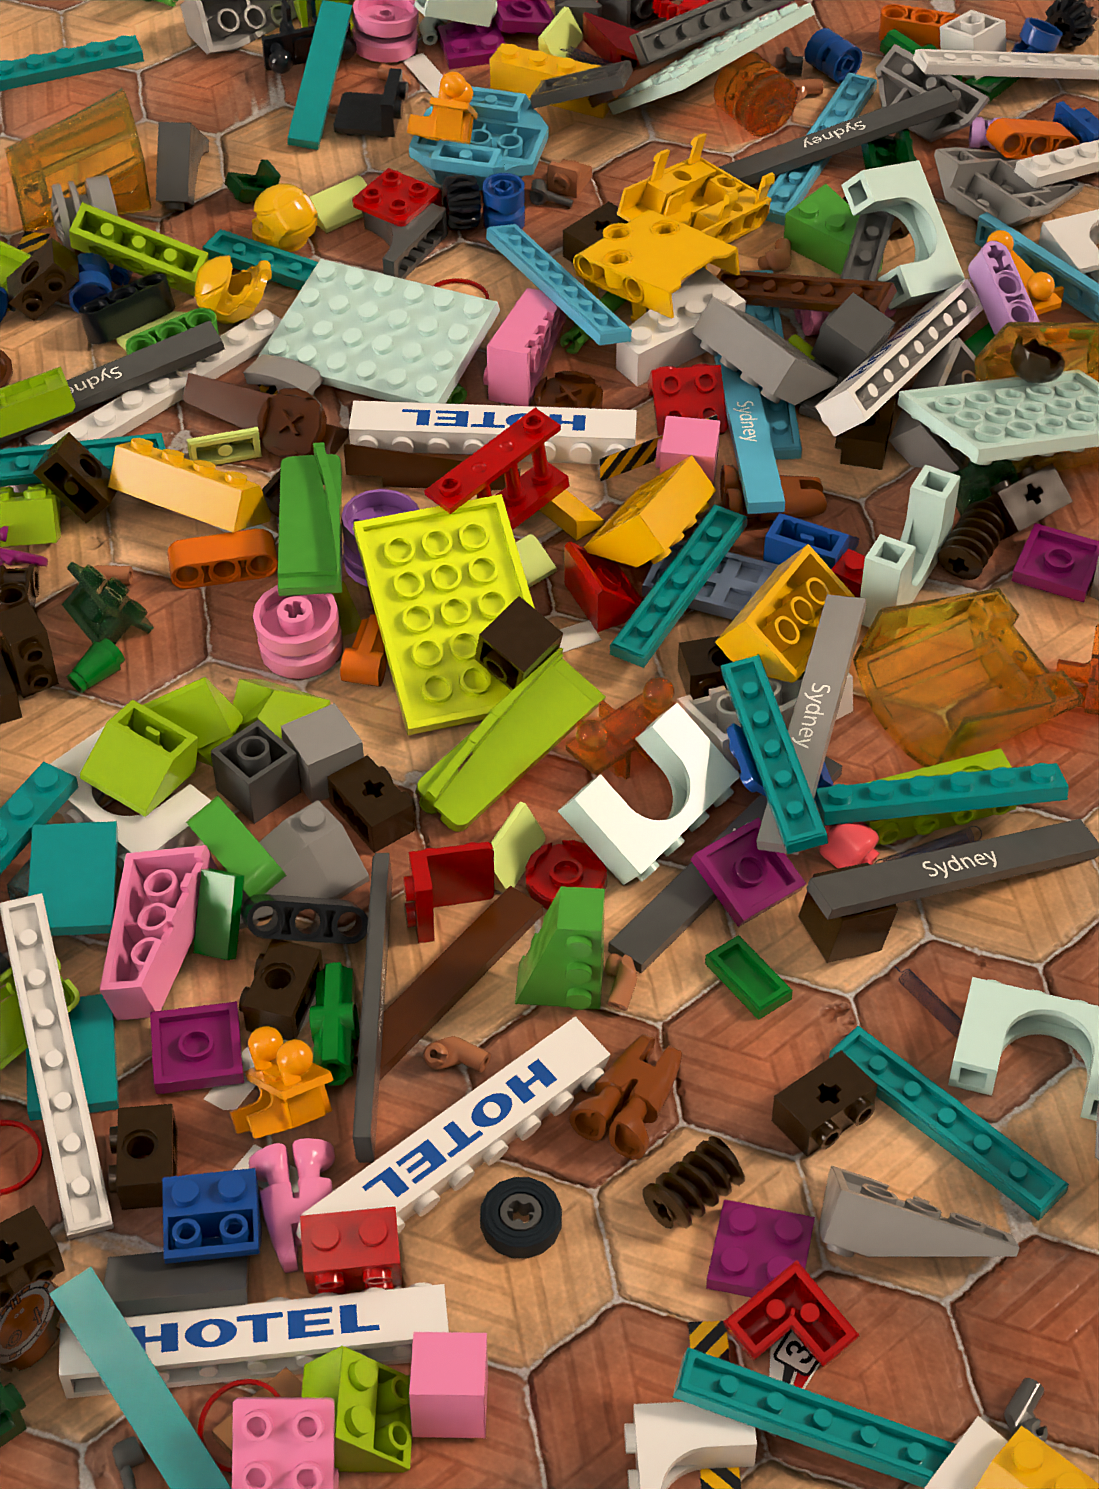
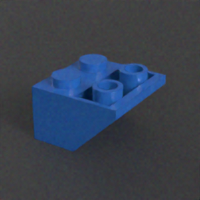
M779 513L765 536L763 561L780 565L809 544L831 569L848 548L855 551L859 544V538Z
M255 1168L162 1177L165 1264L260 1254L262 1242L261 1200Z

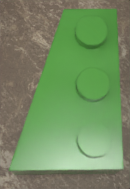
M824 184L785 214L784 238L790 240L791 250L841 275L859 215L853 216L849 204L827 184ZM883 257L881 260L878 273L882 270Z
M560 887L544 916L543 925L539 933L534 934L529 951L519 961L515 1004L570 1007L576 1010L587 1008L600 1009L604 968L605 889Z

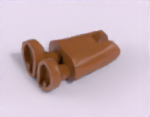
M722 465L720 473L721 506L745 515L747 519L757 518L758 521L775 520L779 513H747L737 469L733 465ZM779 475L785 498V512H782V514L803 518L817 516L825 512L827 503L823 494L822 481L819 477Z
M645 1034L638 1037L596 1082L594 1088L596 1096L576 1104L569 1116L572 1128L583 1138L597 1141L601 1140L610 1126L609 1139L611 1146L616 1152L631 1160L642 1158L650 1145L644 1123H653L658 1118L677 1076L682 1052L669 1045L656 1065H650L647 1062L652 1054L655 1039ZM614 1111L619 1112L611 1123Z

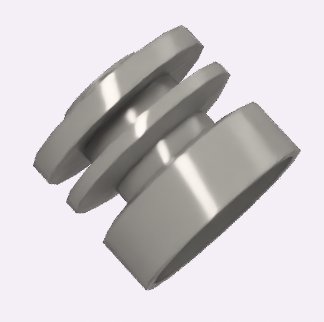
M108 175L86 178V194L79 195L74 182L68 181L70 197L65 198L60 183L51 184L52 199L50 205L56 233L63 245L72 252H75V249L70 244L69 230L82 202L118 216Z

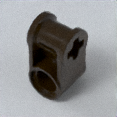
M30 564L28 568L6 569L4 565H0V613L26 602H29L33 610H35L36 598L39 595V572L37 565Z

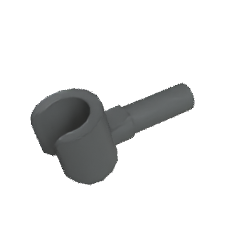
M785 47L783 49L786 58L785 74L802 75L803 57L793 56L790 48Z
M534 179L532 181L530 200L533 204L542 205L549 201L572 207L574 200L549 192L548 185L544 180Z
M131 1436L116 1443L112 1450L115 1465L123 1483V1489H136L135 1477L131 1468L145 1462L136 1437Z

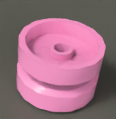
M355 0L352 5V21L354 24L352 38L356 42V53L361 57L377 62H398L414 55L418 46L416 27L419 22V10L414 7L415 1Z
M278 585L263 593L255 604L253 621L258 636L260 654L263 663L273 673L289 679H306L320 675L333 667L341 656L343 637L339 625L338 607L331 593L279 596Z

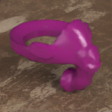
M9 526L0 528V541L6 542ZM0 548V565L3 563L9 566L13 565V563L36 564L43 567L48 565V559L44 556Z

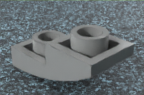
M261 355L243 372L247 384H260L265 387L276 386L277 391L283 388H298L313 395L315 390L324 382L318 370L301 362L274 355Z

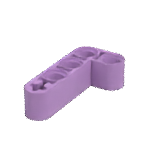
M989 241L970 262L968 273L995 335L977 359L994 379L1016 375L1011 365L1010 357L1014 343L1019 335L1023 337V345L1029 343L1034 338L1037 339L1040 345L1049 347V343L1009 250L1000 242Z

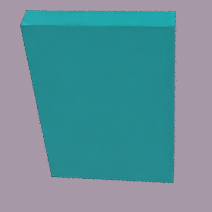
M117 821L32 825L28 896L42 893L51 936L111 933L116 906Z
M102 994L81 996L78 1005L68 1015L89 1113L115 1110L119 1108L114 1015ZM27 1048V1113L30 1121L41 1120L43 1117L29 1049Z

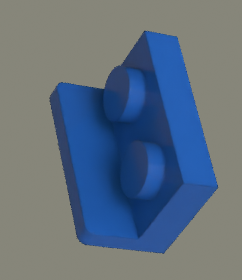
M1063 101L1056 103L1053 122L1061 123L1079 140V145L1099 140V119L1085 107L1073 110Z

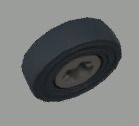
M513 1177L499 1182L487 1192L480 1207V1228L486 1242L498 1253L510 1258H531L544 1253L555 1243L562 1228V1207L555 1192L544 1182L530 1177ZM519 1212L522 1216L529 1214V1221L523 1223L521 1219L513 1220V1214Z

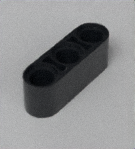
M154 273L85 303L79 308V314L88 342L90 344H104L171 313L175 309V304L166 275Z
M256 894L249 897L243 903L241 909V919L245 926L254 935L264 939L354 944L363 940L367 935L368 917L366 913L348 900ZM263 906L271 907L273 916L269 923L262 926L254 925L253 915L255 911ZM305 909L313 910L315 915L313 923L307 928H297L295 920L299 912ZM347 912L355 913L356 922L352 929L343 932L339 931L337 926L339 918Z

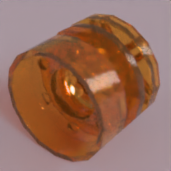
M748 52L727 64L719 73L714 85L716 105L745 130L757 137L773 134L784 126L797 104L798 91L795 83L762 56L754 52Z

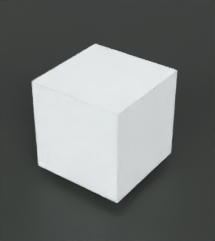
M970 10L940 26L941 50L1006 52L1005 20ZM963 75L962 77H965V78H968V79H970V78L973 77L974 79L978 80V79L982 78L983 76H968V75Z

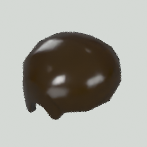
M1021 335L1017 337L1010 357V362L1016 375L1027 382L1038 384L1054 381L1062 375L1065 361L1061 353L1051 347L1040 345L1035 338L1023 345V337Z

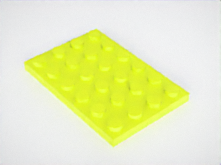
M502 494L468 500L451 514L440 506L355 521L353 531L407 735L484 720L489 711L505 698L511 690L475 660L479 634L518 596L534 608Z

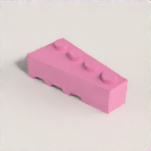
M526 288L487 345V366L484 371L483 383L488 386V400L517 406H529L535 387L542 378L566 323V314L541 290Z
M206 845L126 853L99 990L116 1020L150 1018V1012L161 1011L195 936L201 869L211 868L218 870Z

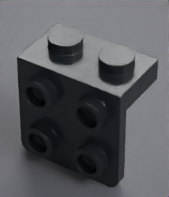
M390 68L383 94L343 93L333 124L334 132L349 136L395 137L399 119L403 118V103L408 98V82H403L402 69Z

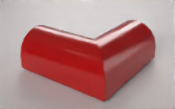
M797 1260L723 1321L724 1326L734 1340L754 1361L792 1330L821 1367L824 1368L860 1336Z

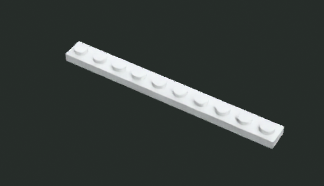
M267 309L262 310L220 336L225 350L129 390L39 445L55 444L68 432L78 441L122 437L181 401L188 373L217 379L261 352L282 319ZM43 482L4 487H13L14 492H23L28 490V486L43 484Z

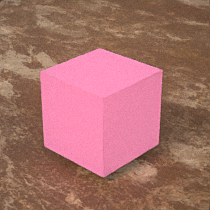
M666 416L663 439H658L655 466L660 468L659 474L692 455L714 486L718 464L720 421Z
M413 1332L409 1389L412 1437L486 1438L488 1390L487 1333Z

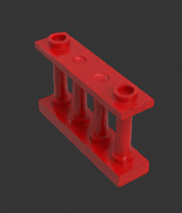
M536 407L425 489V496L451 514L475 495H477V499L492 496L490 484L504 474L506 487L496 495L502 494L512 530H514L570 486L568 476L547 461L545 442L561 431V425ZM531 453L533 467L519 477L517 463Z

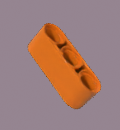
M888 4L881 9L878 38L882 41L887 32L896 29L920 46L932 44L938 50H941L940 26L961 15L900 4Z
M999 118L993 121L986 131L987 141L1008 159L1022 160L1034 155H1041L1079 145V140L1058 122Z
M250 529L234 533L229 532L181 539L173 542L167 550L171 581L176 587L182 589L266 578L273 575L278 569L274 537L271 532L265 529Z

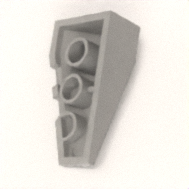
M185 0L180 4L188 35L206 54L235 51L280 27V22L283 20L281 0ZM287 0L291 8V18L293 20L297 18L293 0Z
M319 800L282 821L259 842L287 875L266 894L341 899L370 881L369 874L343 825ZM244 890L242 895L241 909L243 903L249 898V896L245 893ZM269 906L258 908L253 915L254 925L259 923L260 918L273 915L272 908ZM241 915L239 930L247 928L241 919Z

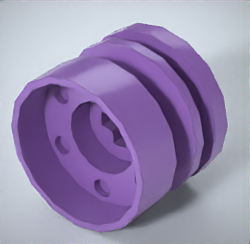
M376 489L360 493L345 504L341 515L344 538V565L346 572L355 582L368 587L353 531L354 522L419 510L418 505L409 496L396 490Z

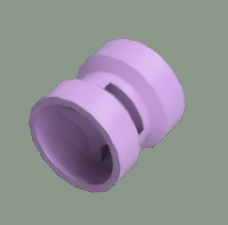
M976 117L970 125L969 148L979 149L982 146H989L990 149L996 150L987 141L986 131L989 125L999 118L986 121L982 117Z

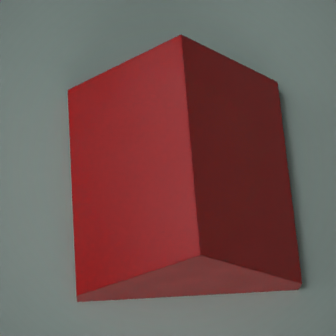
M571 541L564 546V584L595 630L600 632L626 623L643 600L618 564L610 559L590 554L584 547Z

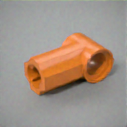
M370 614L367 619H362L352 648L347 647L344 650L340 678L343 682L381 687L385 677L387 657L376 614Z

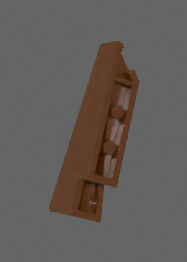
M188 373L183 400L238 427L248 429L257 427V416L261 406L268 397L271 398L273 395ZM326 424V433L322 440L325 444L326 454L337 453L348 438L349 429Z
M344 444L346 475L382 476L383 487L428 488L472 455L408 453ZM518 468L519 477H520V476H521V469ZM504 474L490 484L491 490H503L506 487Z

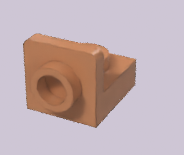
M563 159L560 163L551 161L548 165V191L577 198L592 178V166L581 164L574 160Z

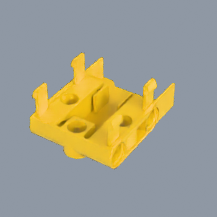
M702 133L693 138L690 143L693 145L690 157L665 169L670 150L665 149L657 153L653 158L655 165L652 175L624 188L617 215L630 222L642 213L652 210L698 229L725 243H730L758 229L766 220L772 200L767 194L770 185L775 182V174L770 172L762 176L757 191L700 157L707 136L706 133Z
M652 210L642 213L626 224L616 223L607 226L603 230V238L581 251L573 258L576 276L584 280V287L597 299H599V287L631 302L633 315L630 318L632 323L646 313V308L668 318H674L672 293L681 288V280L694 274L702 267L707 270L708 263L737 276L740 274L737 247Z

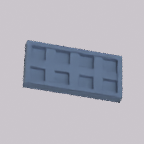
M680 540L670 547L672 552L666 558L652 565L642 585V596H647L687 541ZM728 552L688 608L734 620L779 565Z

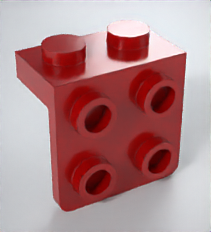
M388 168L353 197L352 203L353 207L396 226L404 227L431 203L442 207L441 189Z
M701 363L691 367L676 368L664 366L651 370L647 382L648 394L653 396L658 437L664 433L666 416L707 419L717 415V420L720 421L719 435L726 432L728 425L721 365Z
M470 842L464 845L426 848L409 852L410 876H403L406 899L404 907L407 927H415L418 944L435 941L433 908L490 900L494 897V850L490 842Z
M396 1206L300 1216L303 1272L309 1294L332 1292L341 1295L346 1294V1291L363 1290L373 1287L390 1290L393 1289V1286L402 1285Z

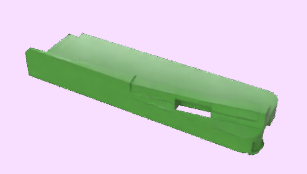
M324 442L313 443L314 455L291 456L281 461L278 545L279 596L342 593L341 459L338 455L326 454Z

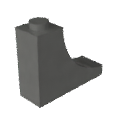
M158 123L156 201L161 205H165V210L184 211L185 206H194L196 179L200 160L205 152H209V139L191 123Z
M433 203L404 227L396 226L362 211L364 214V228L380 236L390 246L388 252L383 257V272L385 275L405 279L448 235L447 209Z

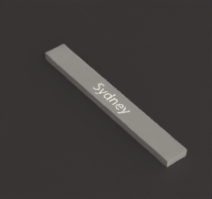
M827 594L789 725L788 733L813 799L864 618L866 598ZM767 802L756 840L757 849L787 853L770 805Z

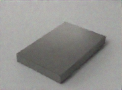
M626 60L542 80L530 97L532 109L624 88L633 72L631 62Z
M164 1252L108 1257L104 1287L123 1317L246 1305L248 1303L250 1255L168 1264L164 1262Z

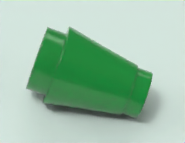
M103 638L100 642L94 641L72 669V672L67 675V679L78 692L84 693L87 689L120 671V665L125 661L124 655L107 638Z

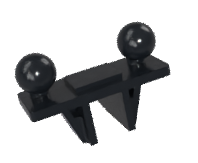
M281 0L283 20L280 22V33L262 37L264 66L267 71L273 70L275 73L284 74L292 66L307 62L318 18L316 16L315 0H306L308 27L294 29L291 8L287 0ZM350 23L341 55L342 60L352 58L357 50L356 42L351 37Z

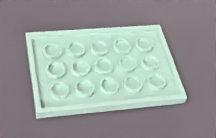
M796 2L780 9V14L778 10H774L760 17V19L756 17L742 24V26L739 24L726 30L721 38L717 36L703 43L704 46L700 49L696 48L682 56V59L678 60V62L677 60L608 103L612 114H618L689 87L813 16L815 13L811 3L798 7Z
M320 259L258 358L261 355H274L301 362L318 370L324 379L322 383L324 385L388 402L446 404L498 316L500 308L497 301Z
M1079 369L1063 371L1062 375L1056 380L1040 384L1027 382L1021 377L899 391L898 406L911 414L910 416L913 419L919 420L930 428L932 433L941 436L949 442L951 447L960 450L968 456L970 461L975 464L989 465L992 461L1004 459L1019 461L1026 456H1053L1055 452H1083L1085 448L1099 447V382Z

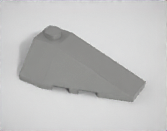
M831 1165L818 1229L822 1241L827 1243L826 1247L836 1254L845 1257H853L854 1252L867 1257H1017L1020 1247L1012 1234L959 1213H950L949 1219L941 1216L942 1212L940 1209L929 1204V1201L914 1196L913 1199L907 1198L905 1202L888 1191L889 1185Z

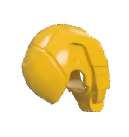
M279 183L265 189L255 200L254 212L257 213V216L252 219L253 240L287 252H294L301 249L306 244L308 238L315 232L318 217L316 208L309 196L295 185Z
M229 255L218 256L205 262L197 272L194 289L195 299L199 308L211 309L217 316V322L223 324H233L240 320L246 321L249 319L264 295L267 281L272 278L271 264L268 261L262 260L256 266H251L247 270H242L235 275H231L233 264L230 262L231 258Z

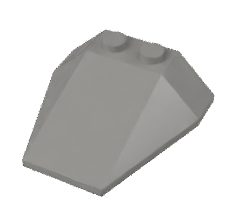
M952 147L936 149L934 154L945 200L956 206V211L960 214L971 216L977 221L980 215L988 212L1013 228L1051 213L1082 192L1084 185L1074 178L1033 188L1014 172L1016 163L1020 159L1005 158L999 151Z

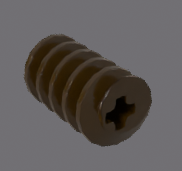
M987 501L970 503L937 554L942 567L961 579L973 580L978 578L983 568L987 565L988 559L993 555L994 550L1005 535L1006 528L1002 521L1000 510L994 504Z
M709 1136L708 1141H702L696 1146L695 1151L688 1152L683 1157L682 1162H676L669 1168V1172H663L658 1176L655 1183H649L643 1189V1198L650 1213L662 1226L671 1229L675 1222L680 1227L687 1229L692 1225V1218L689 1212L693 1216L701 1218L706 1213L703 1202L707 1206L714 1207L719 1203L717 1193L725 1197L732 1192L730 1182L740 1186L745 1182V1175L730 1148L721 1139Z

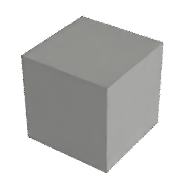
M335 703L281 726L282 741L297 753L300 785L311 803L329 798L327 776L364 757L361 739Z

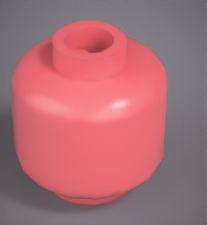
M865 822L834 824L824 827L827 833L828 844L820 845L819 853L837 869L867 862L872 865L880 855L874 849L879 841V836Z

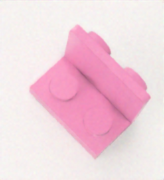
M295 1397L236 1398L233 1402L232 1489H339V1468H334V1399Z

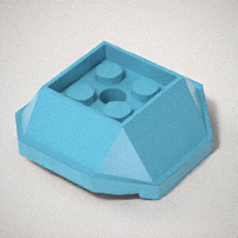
M471 86L473 98L469 104L478 113V117L473 122L470 144L443 140L434 141L414 135L409 145V157L419 162L437 184L443 185L445 177L453 176L454 174H466L474 176L477 179L479 190L483 191V182L494 174L510 173L517 175L521 179L526 175H533L549 138V127L535 109H532L531 101L526 94ZM431 106L426 109L423 116H429L432 113L433 107Z

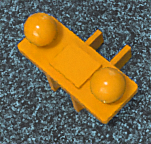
M451 71L442 77L438 98L430 97L429 104L433 107L432 113L429 116L410 114L407 133L434 141L443 140L470 144L473 122L477 120L478 113L469 104L473 98V89L466 82L462 74Z
M997 230L991 233L987 242L997 241L1007 247L1036 314L1040 315L1060 308L1065 288L1063 286L1055 288V282L1048 273L1042 271L1035 273L1013 251L1014 240L1010 233L1004 230Z
M263 1026L254 1030L249 1037L248 1048L255 1067L244 1071L247 1081L259 1087L260 1096L257 1101L229 1112L236 1133L240 1134L251 1131L253 1138L256 1139L296 1128L332 1112L324 1085L333 1081L332 1073L313 1063L311 1048L305 1042L296 1039L284 1043L280 1032L273 1027Z

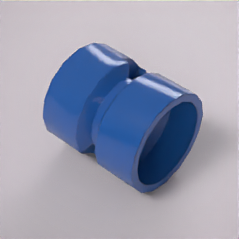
M1028 17L1019 33L1021 41L1015 42L1011 52H1053L1056 50L1062 37V32L1048 22Z
M829 28L818 30L810 38L804 55L807 63L837 83H842L849 72L857 73L863 56L861 49L844 40Z
M498 173L489 176L483 182V218L486 230L493 226L516 224L521 229L525 226L524 182L520 177L510 173Z
M82 253L77 255L80 281L68 291L70 306L77 313H79V308L85 303L113 291L110 264L99 254Z

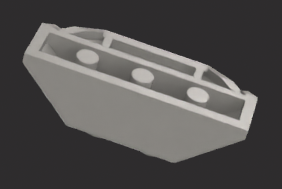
M894 44L875 68L882 108L945 86L958 100V110L908 129L931 143L970 126L989 102V97L951 75L924 74L913 61L914 54Z

